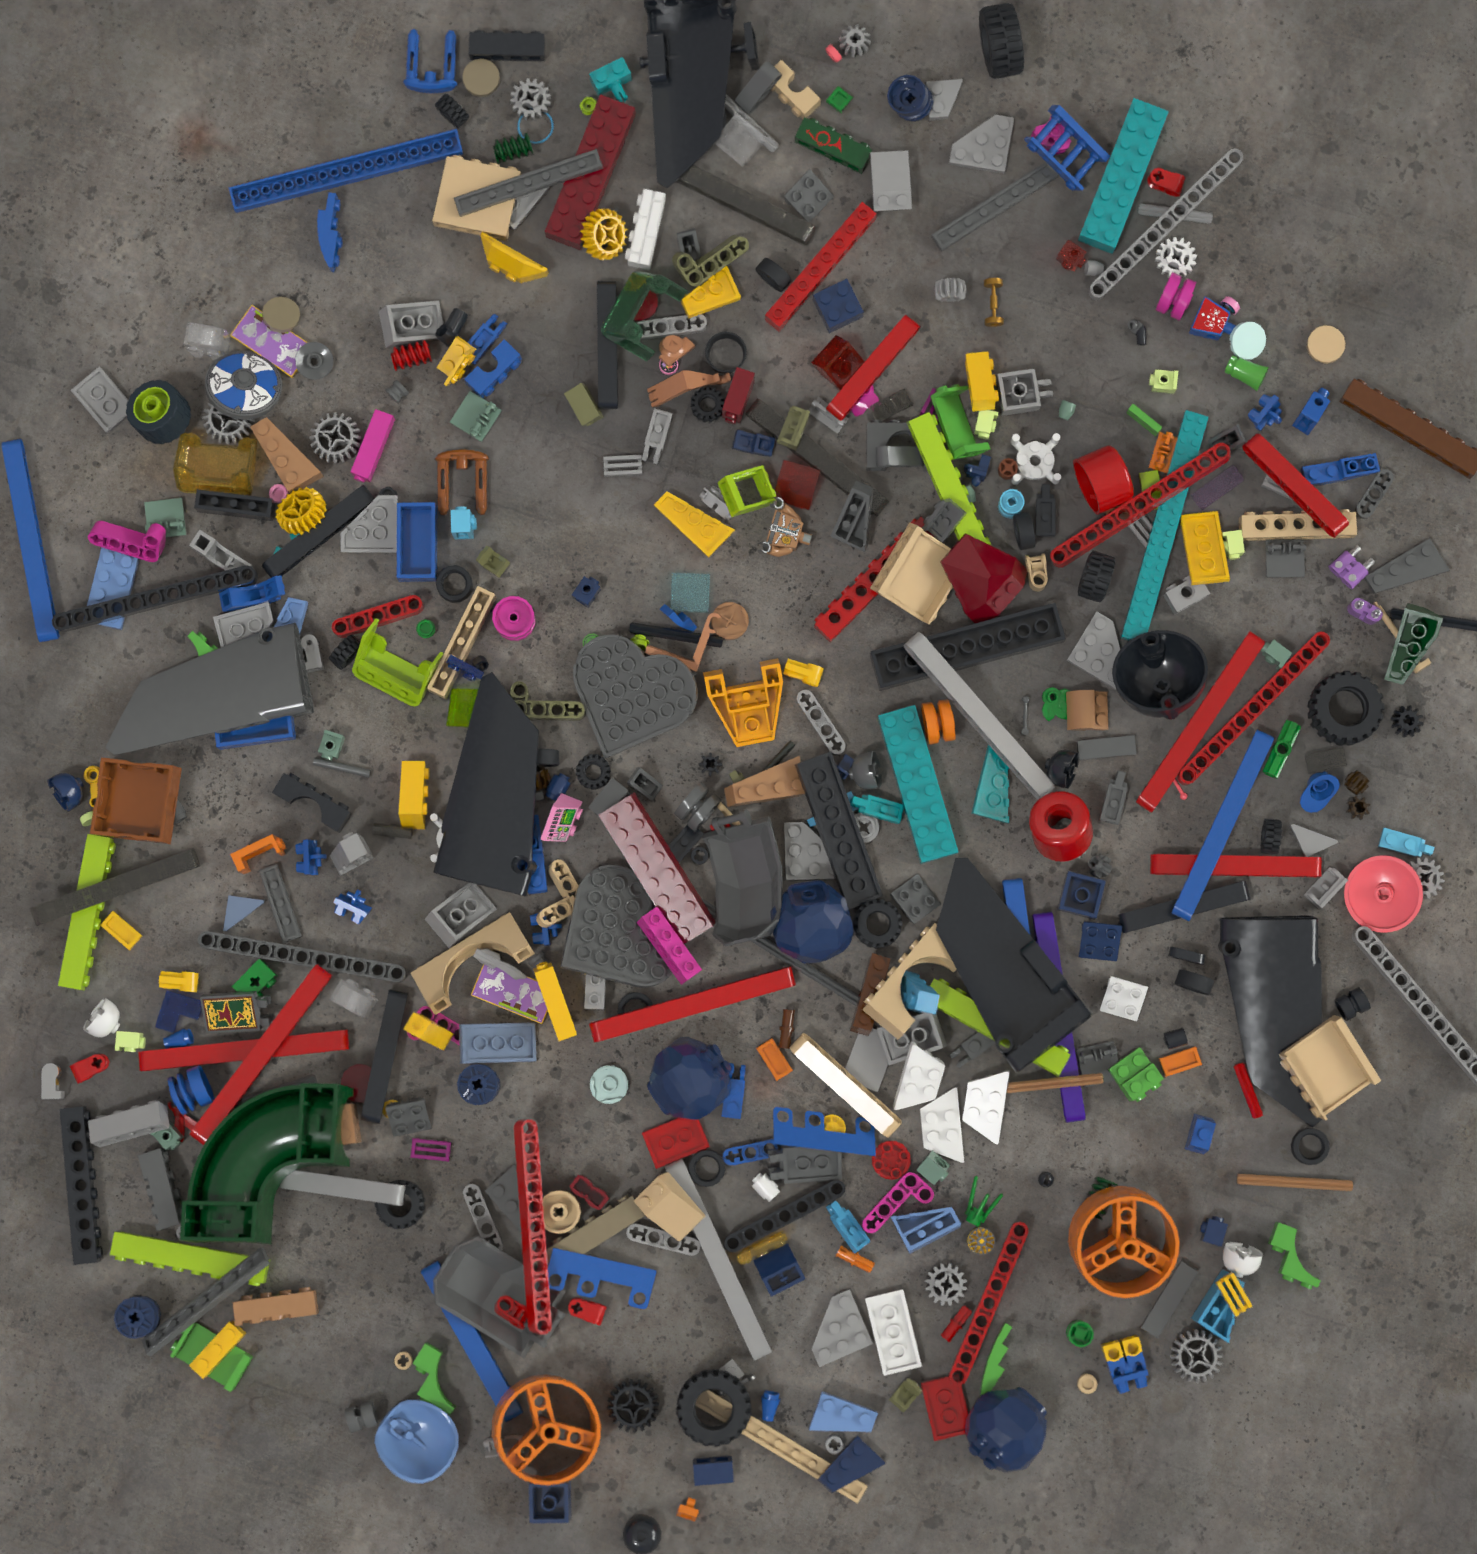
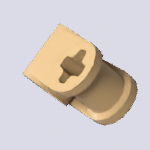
M1045 553L1041 554V556L1033 557L1026 555L1025 564L1028 572L1029 586L1033 591H1042L1048 582ZM1037 577L1041 578L1043 580V584L1036 585L1033 579Z

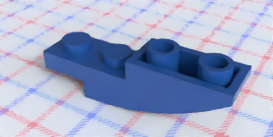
M328 192L326 210H318L317 231L324 259L330 271L335 272V268L339 266L340 256L337 255L338 248H342L343 241L339 232L334 230L337 229L338 225L336 211L340 210L341 201L338 200L336 193Z
M1376 453L1300 468L1301 474L1312 485L1319 484V486L1380 472Z
M534 815L532 860L536 862L537 870L531 875L528 894L548 892L539 815ZM525 862V870H526L527 867H528V863H527V862Z

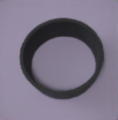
M717 333L710 338L706 345V359L717 372L724 374L733 373L736 371V368L725 371L717 369L711 364L709 359L710 349L720 339L736 341L743 351V359L738 366L740 368L747 356L746 345L742 338L735 333Z

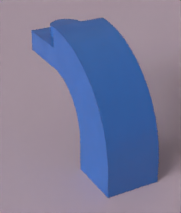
M274 576L256 585L228 588L220 592L219 597L222 611H236L280 600L281 596L285 595L282 577Z

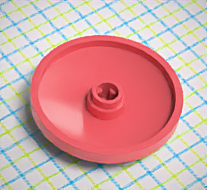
M1378 855L1365 859L1351 871L1345 884L1344 898L1350 915L1358 924L1368 927L1374 932L1388 933L1404 928L1417 916L1422 906L1423 886L1417 872L1407 862L1394 856Z

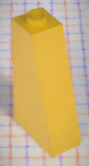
M542 962L537 964L533 970L558 1041L576 1036L577 1033L552 963Z
M413 1012L404 1027V1030L442 1050L446 1049L454 1033L434 1021Z

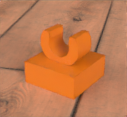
M688 1497L686 1506L680 1504L676 1516L695 1522L699 1510L694 1509L696 1499Z

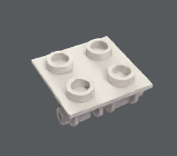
M1111 976L1107 982L1108 986L1100 1011L1137 1021L1148 986Z

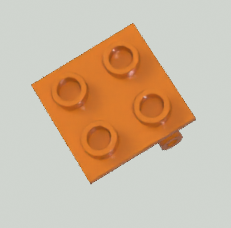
M1159 432L1148 468L1167 473L1177 437L1173 436V433L1166 432L1165 434Z

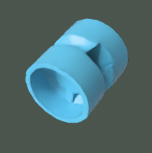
M1010 489L1001 495L998 502V510L1002 516L1011 519L1013 515L1020 514L1025 501L1021 492Z

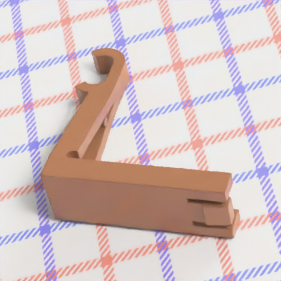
M685 370L648 388L647 391L650 393V402H653L651 406L658 407L689 390L708 385L725 384L730 382L731 378L729 373L719 376L718 373L710 375Z
M711 613L707 617L693 656L695 661L651 645L646 647L645 654L672 656L686 664L690 670L698 671L710 633H716L715 629L709 627L712 617L721 618L722 616L718 613Z

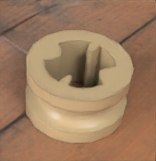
M406 1351L398 1353L394 1360L396 1367L401 1370L408 1369L413 1362L412 1355ZM401 1355H405V1358L408 1357L409 1359L406 1362V1366H402V1363L399 1364L398 1362L402 1357Z

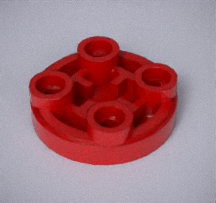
M885 1141L875 1148L876 1156H872V1166L879 1176L888 1180H894L906 1174L910 1167L911 1158L909 1151L903 1144L897 1141Z

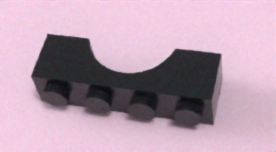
M291 772L289 775L283 773L272 793L290 804L302 798L315 800L321 808V822L340 833L352 814L348 811L349 807L341 802L338 805L331 801L333 797L324 792L321 795L315 792L316 787L308 782L305 785L300 783V778Z

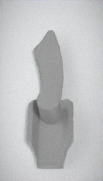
M477 948L473 957L480 963L492 969L498 967L515 980L527 978L523 972L513 965L501 961L499 953L488 948Z

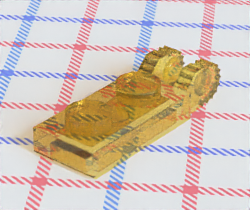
M781 1231L742 1250L737 1255L739 1264L750 1263L752 1257L756 1255L761 1257L767 1254V1250L772 1247L777 1249L786 1244L785 1241L788 1240L785 1231Z

